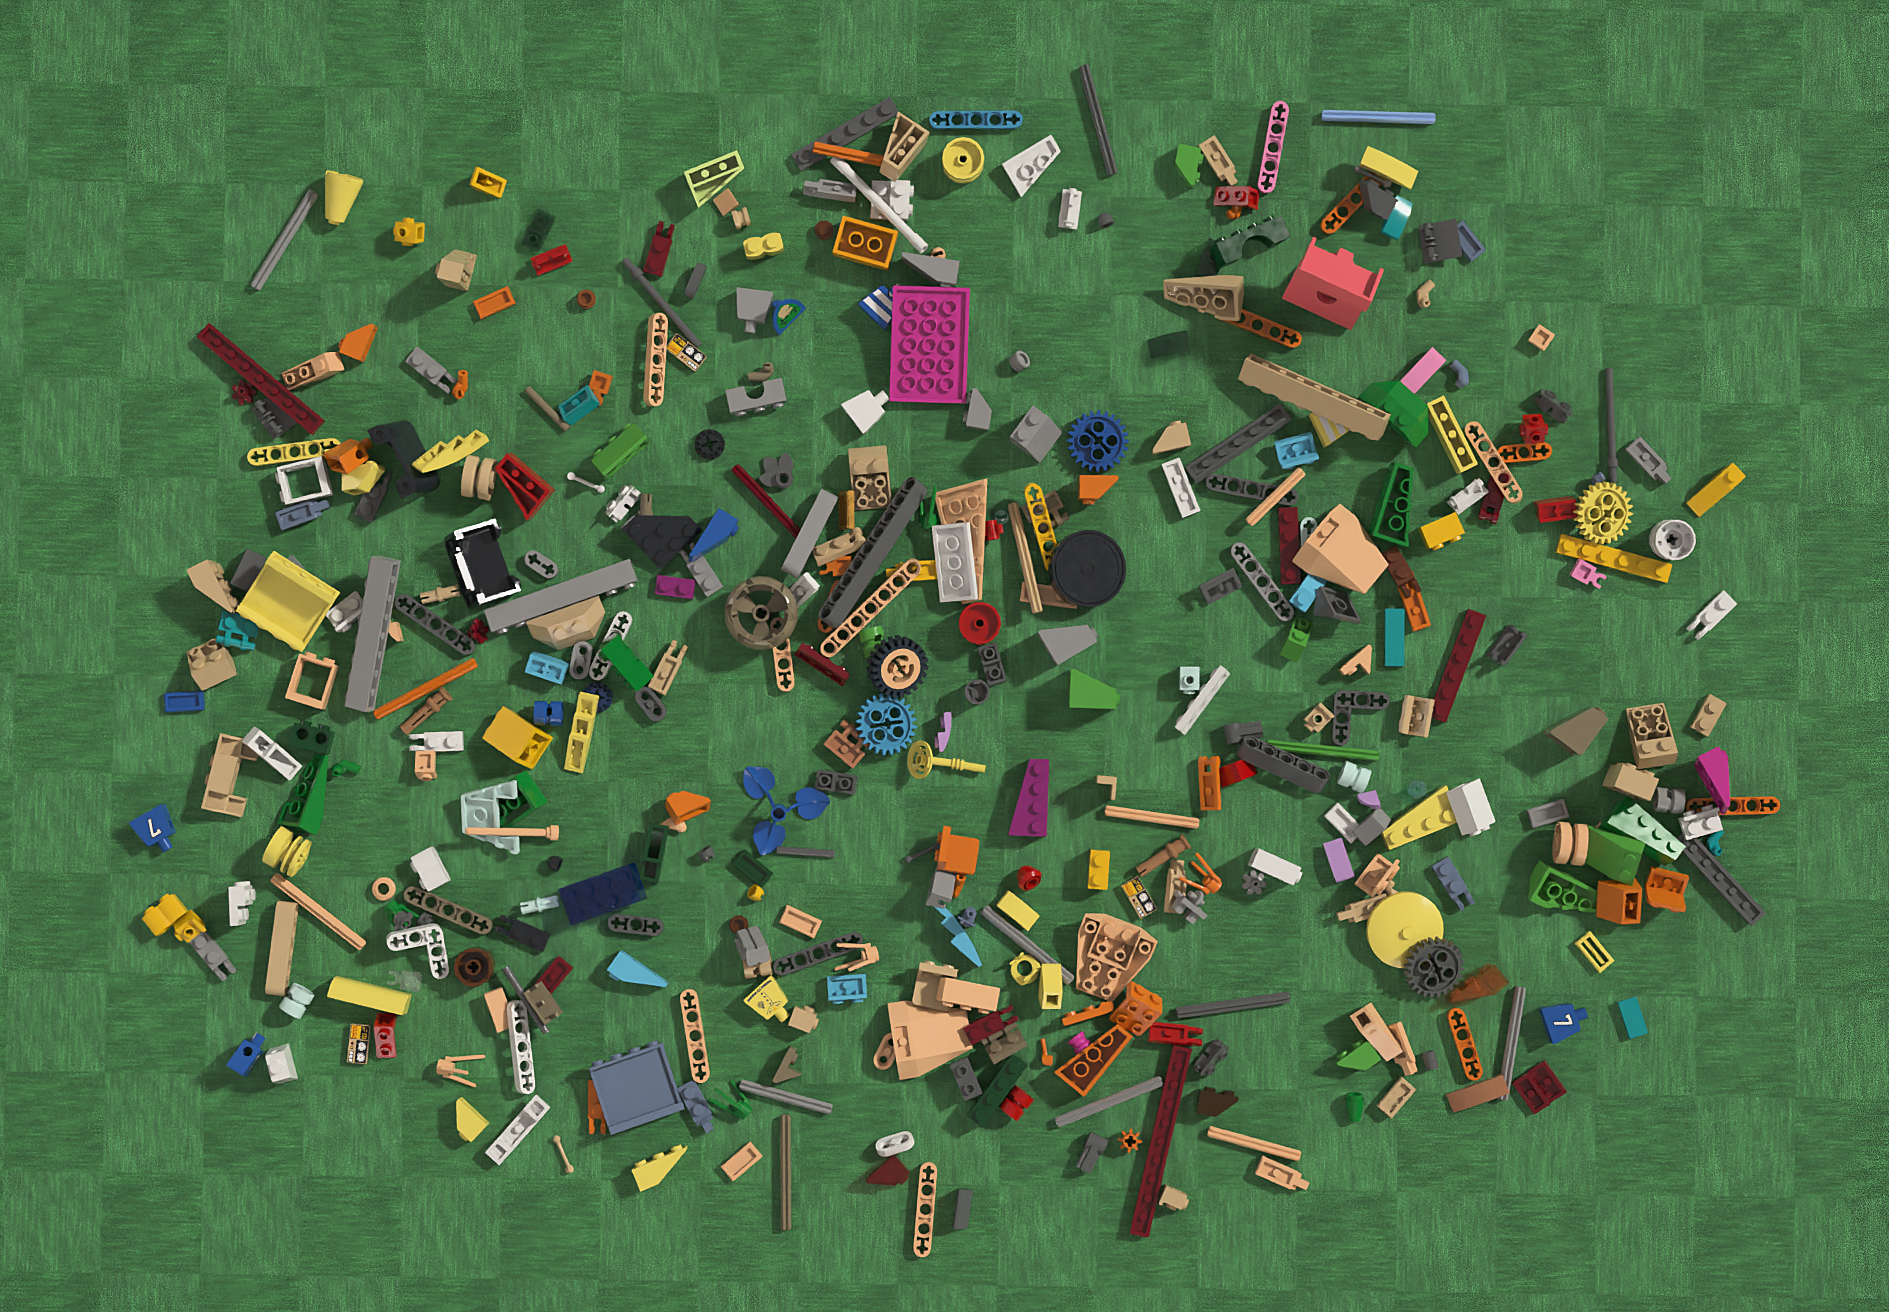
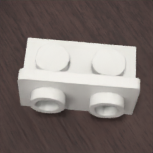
M354 591L326 614L335 627L336 632H347L353 627L352 623L361 616L362 597L357 591Z
M1713 805L1702 807V811L1697 813L1694 810L1684 812L1683 817L1678 818L1684 840L1723 830L1718 815L1720 808H1713Z

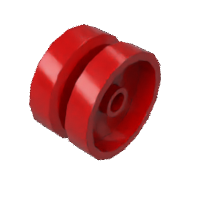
M975 602L968 605L962 611L959 619V630L963 638L976 645L987 644L994 640L1001 627L1000 615L997 610L984 602ZM982 620L983 626L978 627L976 621Z

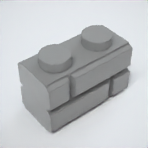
M753 926L749 927L748 930L742 929L737 931V939H734L737 951L739 950L741 960H745L749 966L757 965L758 962L764 963L769 961L768 946L759 927Z

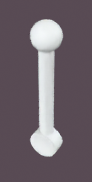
M572 472L568 473L567 478L569 480H576L592 488H595L599 493H602L605 490L604 486H597L593 483L576 477L575 474Z

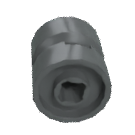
M972 680L965 687V697L972 704H982L988 699L989 687L982 680Z

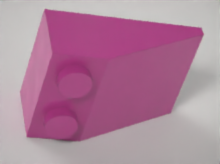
M1718 746L1698 756L1694 767L1716 806L1720 808L1721 815H1724L1730 807L1729 758L1724 750L1721 751Z

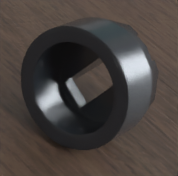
M553 855L548 858L551 862H547V866L550 870L558 872L562 866L563 858Z

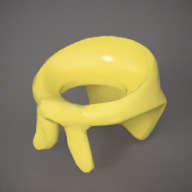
M1022 952L1009 963L1012 965L1010 970L1012 977L1019 985L1024 986L1025 984L1032 983L1039 976L1041 966L1031 955ZM1029 961L1032 965L1031 973L1027 976L1020 975L1017 971L1019 962Z

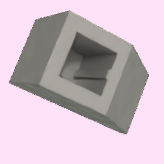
M973 388L972 392H968L966 403L970 404L969 411L964 412L963 422H966V428L988 431L992 410L977 388Z

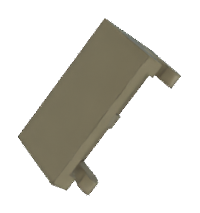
M542 981L523 993L544 1025L563 1013Z

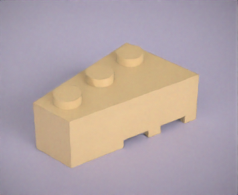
M898 112L879 172L896 182L926 145L930 132Z
M456 249L441 259V263L437 264L435 270L437 278L447 287L468 292L477 255Z

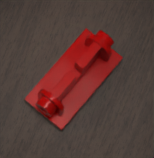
M566 244L531 258L537 276L573 262Z

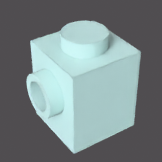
M1179 667V690H1183V694H1195V690H1199V667Z

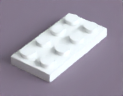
M970 522L932 526L940 602L978 599Z

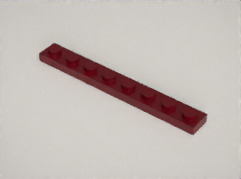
M210 323L199 333L197 338L311 435H314L325 422L324 419Z

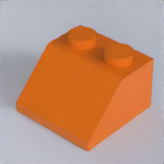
M1080 475L1078 478V501H1082V505H1094L1095 501H1098L1118 481V475Z

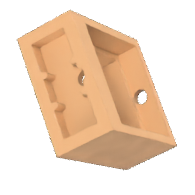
M306 652L305 655L299 654L285 698L325 710L339 665H335V660L324 657L323 660L316 659L317 655ZM306 661L331 668L321 700L296 692Z

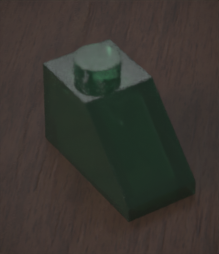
M1186 330L1147 340L1151 359L1185 353L1190 350Z

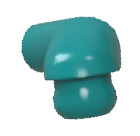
M1723 830L1713 832L1707 838L1708 851L1713 856H1720L1722 854V848H1720L1718 840L1724 834Z

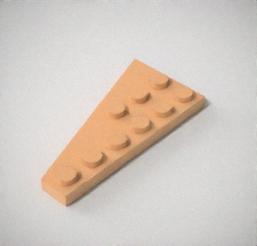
M987 479L936 492L935 501L942 525L970 522L978 599L962 600V604L982 599Z

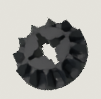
M714 429L703 430L695 439V450L704 459H716L725 449L723 436ZM707 437L711 441H718L712 445L713 452L708 447H702L707 443Z

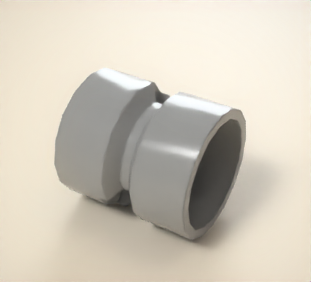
M1655 788L1653 794L1654 812L1666 813L1669 810L1670 813H1683L1685 808L1684 789H1671L1669 791L1668 788Z

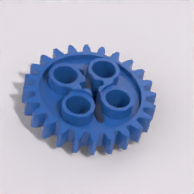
M1100 410L1097 411L1096 415L1090 411L1089 417L1082 414L1083 420L1081 421L1077 418L1076 422L1078 425H1071L1074 432H1068L1072 436V438L1067 439L1068 443H1072L1068 450H1074L1071 457L1077 456L1075 463L1083 462L1082 469L1088 465V471L1095 467L1096 473H1098L1100 467H1102L1104 472H1106L1108 465L1111 469L1114 468L1113 462L1120 464L1118 457H1125L1122 451H1128V448L1124 446V444L1129 443V440L1124 439L1128 432H1122L1126 427L1125 425H1118L1121 419L1113 420L1115 414L1109 418L1107 417L1108 411L1104 415H1101ZM1100 423L1104 429L1100 433L1095 432L1093 425ZM1086 429H1089L1097 439L1102 438L1101 443L1110 451V454L1100 444H1094L1095 439L1086 432ZM1080 437H1088L1090 440L1089 445H1081L1079 442ZM1114 437L1117 440V444L1109 446L1106 439ZM1093 451H1102L1103 458L1099 460L1095 459L1093 457Z

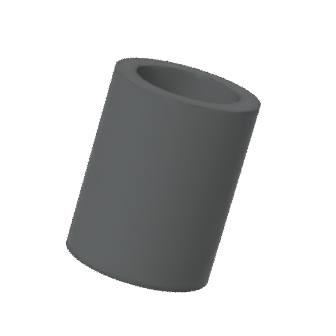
M1434 1050L1421 1053L1426 1071L1439 1068Z

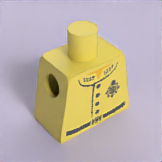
M770 975L743 1000L767 1020L775 1015L782 1023L790 1016L783 1008L788 999L773 975Z

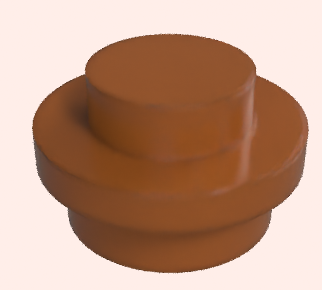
M582 290L577 295V303L581 308H592L596 303V296L590 290Z

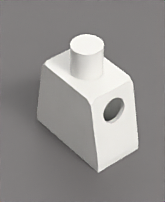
M868 390L841 405L861 433L865 435L885 414L881 406L889 398L883 390L876 396H873Z
M289 1043L270 1048L265 1058L271 1081L281 1084L298 1079Z

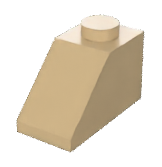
M1181 420L1171 422L1151 451L1152 455L1190 447L1191 443L1186 423H1181Z

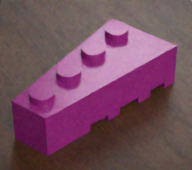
M1029 759L1008 835L1047 837L1049 759Z

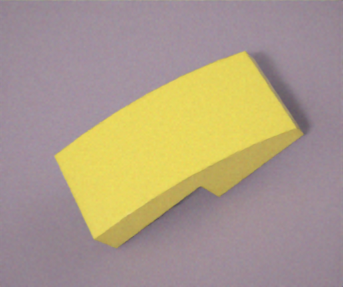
M1009 890L1006 891L996 904L1007 916L1014 919L1027 931L1039 918V915Z

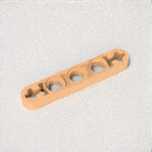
M663 313L652 314L648 320L643 397L645 404L650 407L658 406L663 401L668 319ZM656 335L660 338L658 346L654 344V337ZM654 355H657L659 358L657 365L652 361ZM653 373L656 374L658 377V381L656 384H654L651 380V376ZM651 395L656 397V400L651 399Z
M1476 421L1469 422L1465 427V433L1506 500L1512 504L1519 503L1523 493L1482 426ZM1472 426L1474 428L1478 427L1479 429L1477 430V433L1479 437H1481L1482 435H1484V437L1479 438L1477 440L1473 433L1469 434V432L1471 431L1470 428ZM1481 442L1489 444L1487 451L1482 452L1478 449ZM1493 457L1497 458L1499 465L1497 467H1490L1488 461ZM1503 473L1508 474L1509 481L1507 483H1500L1498 481L1499 475ZM1511 485V488L1514 492H1519L1517 494L1518 498H1509V496L1511 495L1509 489L1507 488L1506 490H1504L1503 488L1509 487Z
M686 989L680 995L691 1072L696 1082L703 1083L708 1080L710 1069L699 999L695 990ZM687 992H690V995H694L691 1003L692 1006L696 1004V1008L685 1010V1006H689L688 1000H684ZM694 1011L698 1017L695 1022L687 1020L688 1012ZM697 1030L701 1036L698 1041L690 1039L691 1031ZM699 1049L703 1052L704 1055L701 1060L693 1058L694 1050ZM705 1062V1065L701 1067L702 1071L706 1072V1075L703 1076V1079H700V1076H696V1073L699 1072V1067H694V1063L700 1064Z
M930 1161L924 1162L921 1165L919 1174L914 1235V1252L919 1257L927 1256L931 1250L937 1167ZM927 1166H931V1169L934 1170V1172L930 1173V1180L934 1179V1182H922V1178L926 1179V1172H923V1169H926ZM924 1185L932 1187L933 1191L930 1195L922 1193L921 1189ZM928 1204L931 1207L930 1213L922 1214L920 1212L921 1205ZM922 1223L929 1226V1231L926 1234H922L918 1230L919 1225ZM917 1236L922 1238L929 1237V1240L925 1239L924 1242L925 1247H928V1249L924 1250V1253H920V1249H917V1246L921 1245V1239H917Z

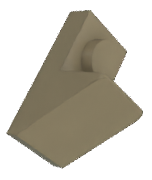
M790 1045L772 1082L778 1083L802 1075L801 1072L789 1066V1064L794 1065L798 1054H796L797 1048Z

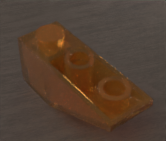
M1487 963L1479 969L1480 973L1475 977L1470 976L1464 981L1465 985L1462 988L1454 989L1449 994L1450 997L1447 1000L1450 1003L1495 995L1509 981L1495 964L1491 963L1489 965Z

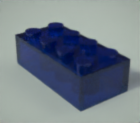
M635 862L558 889L570 925L647 899Z

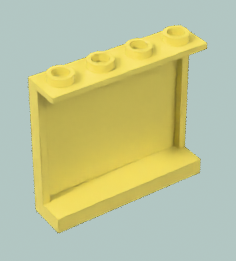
M273 551L235 611L241 617L256 623L259 628L272 633L275 638L285 641L294 650L302 652L340 592Z

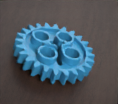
M882 693L879 694L878 699L875 695L872 696V702L866 700L867 707L860 706L863 712L856 713L860 719L855 720V723L860 724V727L855 728V730L861 731L857 738H864L861 744L868 743L867 750L874 748V754L881 750L882 756L886 754V751H888L889 755H893V749L896 753L900 752V747L906 749L905 742L912 743L909 736H915L916 734L912 732V729L917 728L916 725H912V722L916 721L917 718H911L915 711H908L910 704L904 706V698L897 701L898 695L891 699V695H886L884 698ZM891 708L897 711L898 715L896 718L890 716ZM873 711L878 713V721L872 720L871 713ZM898 720L902 721V724L890 725L887 728L886 726L870 728V725L881 724L885 721L887 723ZM895 727L900 729V737H895L893 735V729ZM876 730L882 733L881 740H877L874 737Z

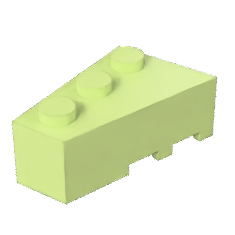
M736 150L684 171L698 208L744 170V166Z

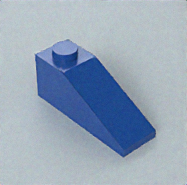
M718 508L690 553L688 561L692 563L727 542L730 536L734 537L739 529L737 526L738 519Z

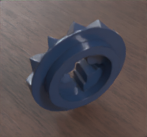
M594 682L589 684L583 692L595 695L598 689L599 695L605 697V699L598 701L596 713L604 712L612 703V691L606 684Z

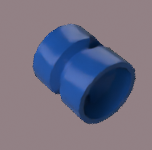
M535 701L534 725L546 726L547 723H550L551 726L563 725V701H551L550 704L547 701Z

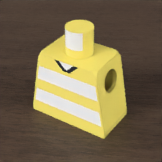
M1313 413L1308 415L1323 448L1349 431L1346 426L1334 424L1325 417H1318Z

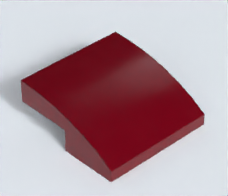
M1545 1059L1512 1082L1534 1115L1567 1093L1566 1088Z

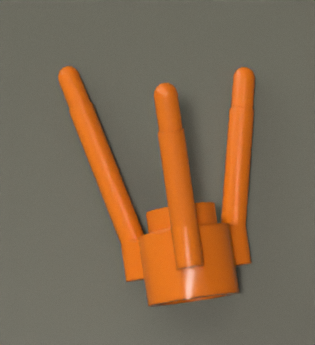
M1195 853V856L1209 872L1207 874L1195 862L1191 861V865L1205 877L1202 881L1204 887L1183 877H1179V880L1202 890L1205 894H1209V892L1215 894L1222 886L1221 879L1212 871L1199 853Z

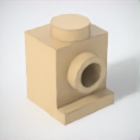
M1318 703L1303 718L1306 722L1304 726L1310 732L1315 731L1318 733L1334 715L1322 703ZM1317 715L1321 717L1319 723L1315 721V716Z
M1165 1184L1157 1202L1160 1205H1163V1202H1165L1167 1208L1176 1211V1208L1185 1210L1189 1199H1186L1187 1194Z

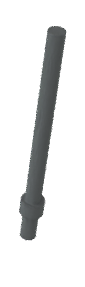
M626 257L622 263L631 272L630 275L633 279L639 281L695 348H699L702 345L699 339L643 276L642 270L639 267L637 268Z
M1606 368L1608 460L1606 461L1607 468H1609V483H1617L1618 459H1616L1613 368Z

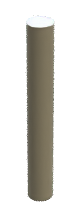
M530 386L526 388L524 392L566 432L570 426Z

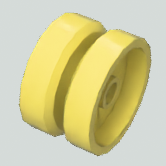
M961 137L947 144L943 151L942 166L944 173L949 179L955 183L966 184L977 179L983 171L984 154L976 141L971 138ZM965 158L967 159L964 163L960 162L959 160H964Z

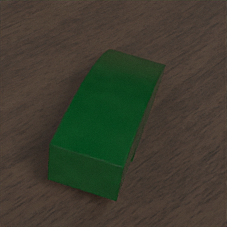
M650 822L639 880L659 883L669 826Z

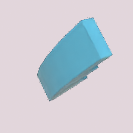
M935 907L945 916L941 924L955 935L950 942L980 967L982 963L964 928L946 907L944 909Z

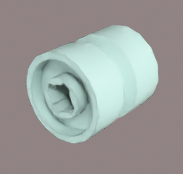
M1345 761L1339 773L1337 784L1344 787L1351 785L1352 790L1363 793L1369 782L1371 770L1363 767L1357 769L1356 764Z
M293 983L288 991L289 996L284 997L279 1007L289 1015L301 1019L306 1010L305 1005H309L315 995L302 985Z

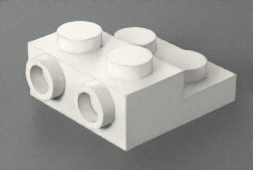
M872 180V190L903 221H908L909 216L913 214V205L909 204V199L913 197L914 186H910V181ZM871 203L870 220H888Z
M250 881L235 882L234 886L228 887L230 926L246 924V920L249 918V911L245 906L253 904V900L256 898L255 889H252Z

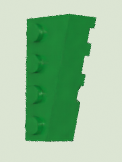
M1397 462L1389 464L1368 531L1370 537L1402 548L1409 547V517L1414 468Z

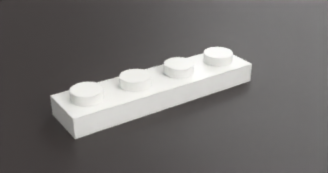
M1221 665L1218 669H1214L1210 675L1211 679L1207 684L1202 685L1197 698L1191 700L1188 704L1186 713L1177 719L1175 728L1183 735H1186L1228 678L1230 673Z

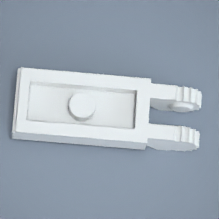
M1722 590L1695 616V619L1686 629L1691 631L1700 622L1704 627L1695 635V638L1699 640L1730 612L1737 603Z
M463 731L409 734V739L412 740L424 738V746L412 745L409 746V751L464 750Z

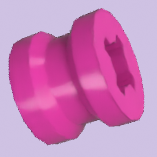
M1083 1031L1067 1042L1069 1046H1073L1076 1055L1091 1044V1041L1084 1037Z

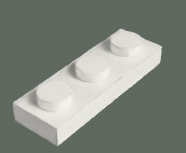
M1180 457L1161 464L1181 517L1184 518L1199 512L1200 508Z

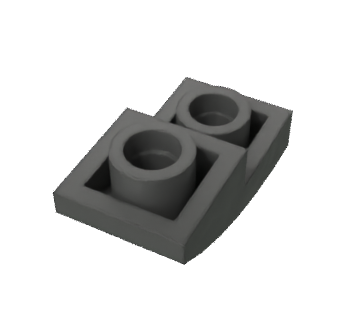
M993 643L979 647L978 651L988 686L991 687L1007 682L997 644Z
M818 770L815 789L855 795L858 776Z

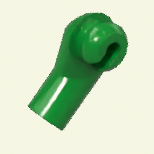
M342 760L333 765L331 773L334 777H339L347 771L357 775L361 766L348 760Z

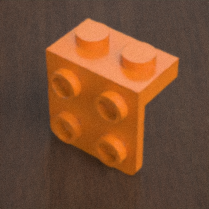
M943 826V831L938 832L937 838L940 849L935 851L934 861H938L936 870L974 875L979 840L950 835L951 827Z
M1651 866L1644 884L1647 903L1652 907H1662L1676 913L1685 912L1686 905L1683 894L1689 876Z
M1131 981L1127 985L1126 999L1110 1014V1020L1131 1033L1141 1036L1161 1016L1162 998Z

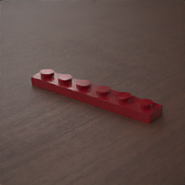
M1467 609L1433 698L1435 701L1431 718L1446 723L1487 615Z

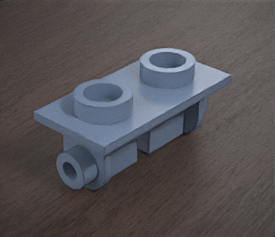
M967 907L962 916L958 914L957 917L960 919V924L968 928L971 925L976 926L973 922L977 914L974 907Z

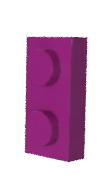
M657 575L655 594L693 599L696 580Z

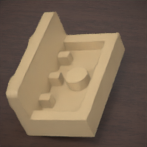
M1405 695L1402 703L1401 719L1399 720V733L1428 738L1435 700Z

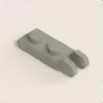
M418 347L414 349L405 361L430 382L438 385L447 393L450 392L449 387L442 384L440 380L446 376L452 383L456 384L458 381L444 367Z
M694 543L690 544V549L693 550L695 547ZM683 549L680 551V554L687 563V567L707 597L723 588V585L704 556L691 563L688 561L689 558L686 551Z
M207 931L201 932L189 942L222 981L227 979L226 974L219 967L222 963H224L229 972L234 973L237 971L229 961V957Z

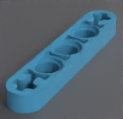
M936 111L931 114L929 119L930 126L935 130H1015L1022 125L1023 121L1022 115L1018 111ZM946 115H949V126H946V121L940 122V125H936V122L932 121L936 119V116H940L941 120H946ZM958 115L962 118L963 121L960 125L952 123L951 120L954 116ZM977 115L981 118L982 121L979 125L971 123L970 120L973 116ZM1003 115H1006V119H1012V116H1016V119L1020 121H1017L1016 125H1012V121H1006V125H1003ZM991 116H999L1000 123L992 125L990 123Z

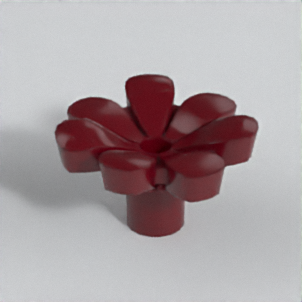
M240 380L239 386H232V390L235 391L232 394V398L234 400L239 399L240 405H244L245 401L252 403L253 398L251 396L257 395V390L251 389L253 385L250 382L245 384L244 380Z
M474 619L472 621L473 625L467 631V635L472 639H476L478 643H484L488 639L485 633L489 632V628L487 626L483 627V620Z

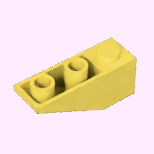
M679 1144L670 1148L671 1152L665 1155L663 1152L652 1156L653 1160L646 1162L644 1159L635 1163L636 1167L632 1169V1173L640 1192L659 1184L687 1150V1145L682 1147Z

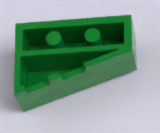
M614 632L597 647L600 650L598 655L605 662L609 660L613 665L611 667L612 671L617 676L621 674L624 677L625 681L623 683L630 691L632 689L639 691L654 677L642 661L633 653L631 648L624 643L619 634Z

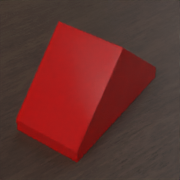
M1241 759L1220 767L1221 787L1256 775L1255 766Z

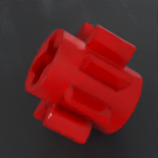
M997 520L985 521V540L1000 539L999 534L1004 533L1002 524H997Z

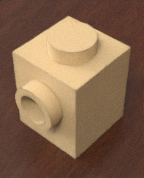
M806 1005L803 1008L795 1006L788 1025L810 1033L811 1029H816L819 1019L816 1018L817 1013L814 1012L815 1009Z

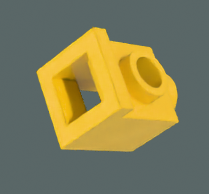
M192 910L188 911L173 924L175 929L174 935L178 940H185L187 943L201 932L206 931L204 921Z

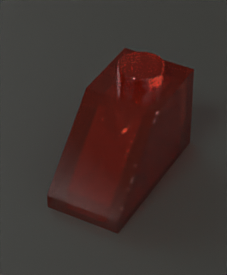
M894 1154L872 1172L865 1181L868 1184L896 1186L900 1183L902 1185L910 1178L908 1176L910 1170Z

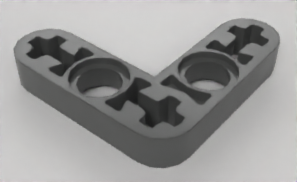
M1349 690L1336 692L1333 697L1332 712L1334 715L1331 732L1333 743L1338 746L1348 743L1350 738L1351 708L1385 709L1390 703L1389 696L1383 692ZM1341 693L1344 694V697H1351V693L1354 694L1352 699L1353 705H1350L1351 701H1344L1341 704V701L1337 700V698L1341 696ZM1360 694L1365 695L1367 698V702L1363 706L1356 702V698ZM1370 694L1373 695L1372 699H1379L1381 695L1382 699H1385L1386 702L1382 704V707L1379 706V703L1372 702V706H1369L1371 702ZM1340 712L1347 716V720L1343 724L1338 723L1336 720V716ZM1336 726H1346V730L1342 729V735L1346 738L1341 743H1339V739L1335 738L1336 735H1339L1340 730L1335 729Z

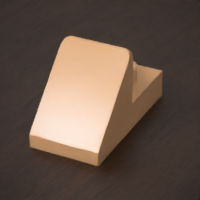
M1369 644L1366 645L1341 666L1338 671L1342 675L1348 674L1350 676L1358 669L1356 666L1358 664L1369 675L1372 647Z

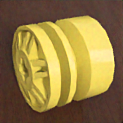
M282 826L276 831L269 842L262 862L273 868L282 862L280 871L284 873L288 869L287 875L293 877L305 863L312 842L306 839L302 843V836H298L293 842L294 832Z

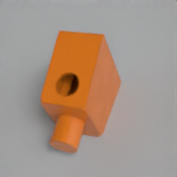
M368 438L361 441L348 439L324 452L323 455L331 470L349 474L369 459L367 450L373 446Z

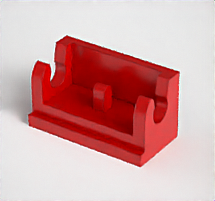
M1572 496L1536 500L1534 501V507L1537 509L1536 519L1539 520V523L1576 518L1578 514L1573 513V511L1577 510L1575 505L1577 503L1576 499Z

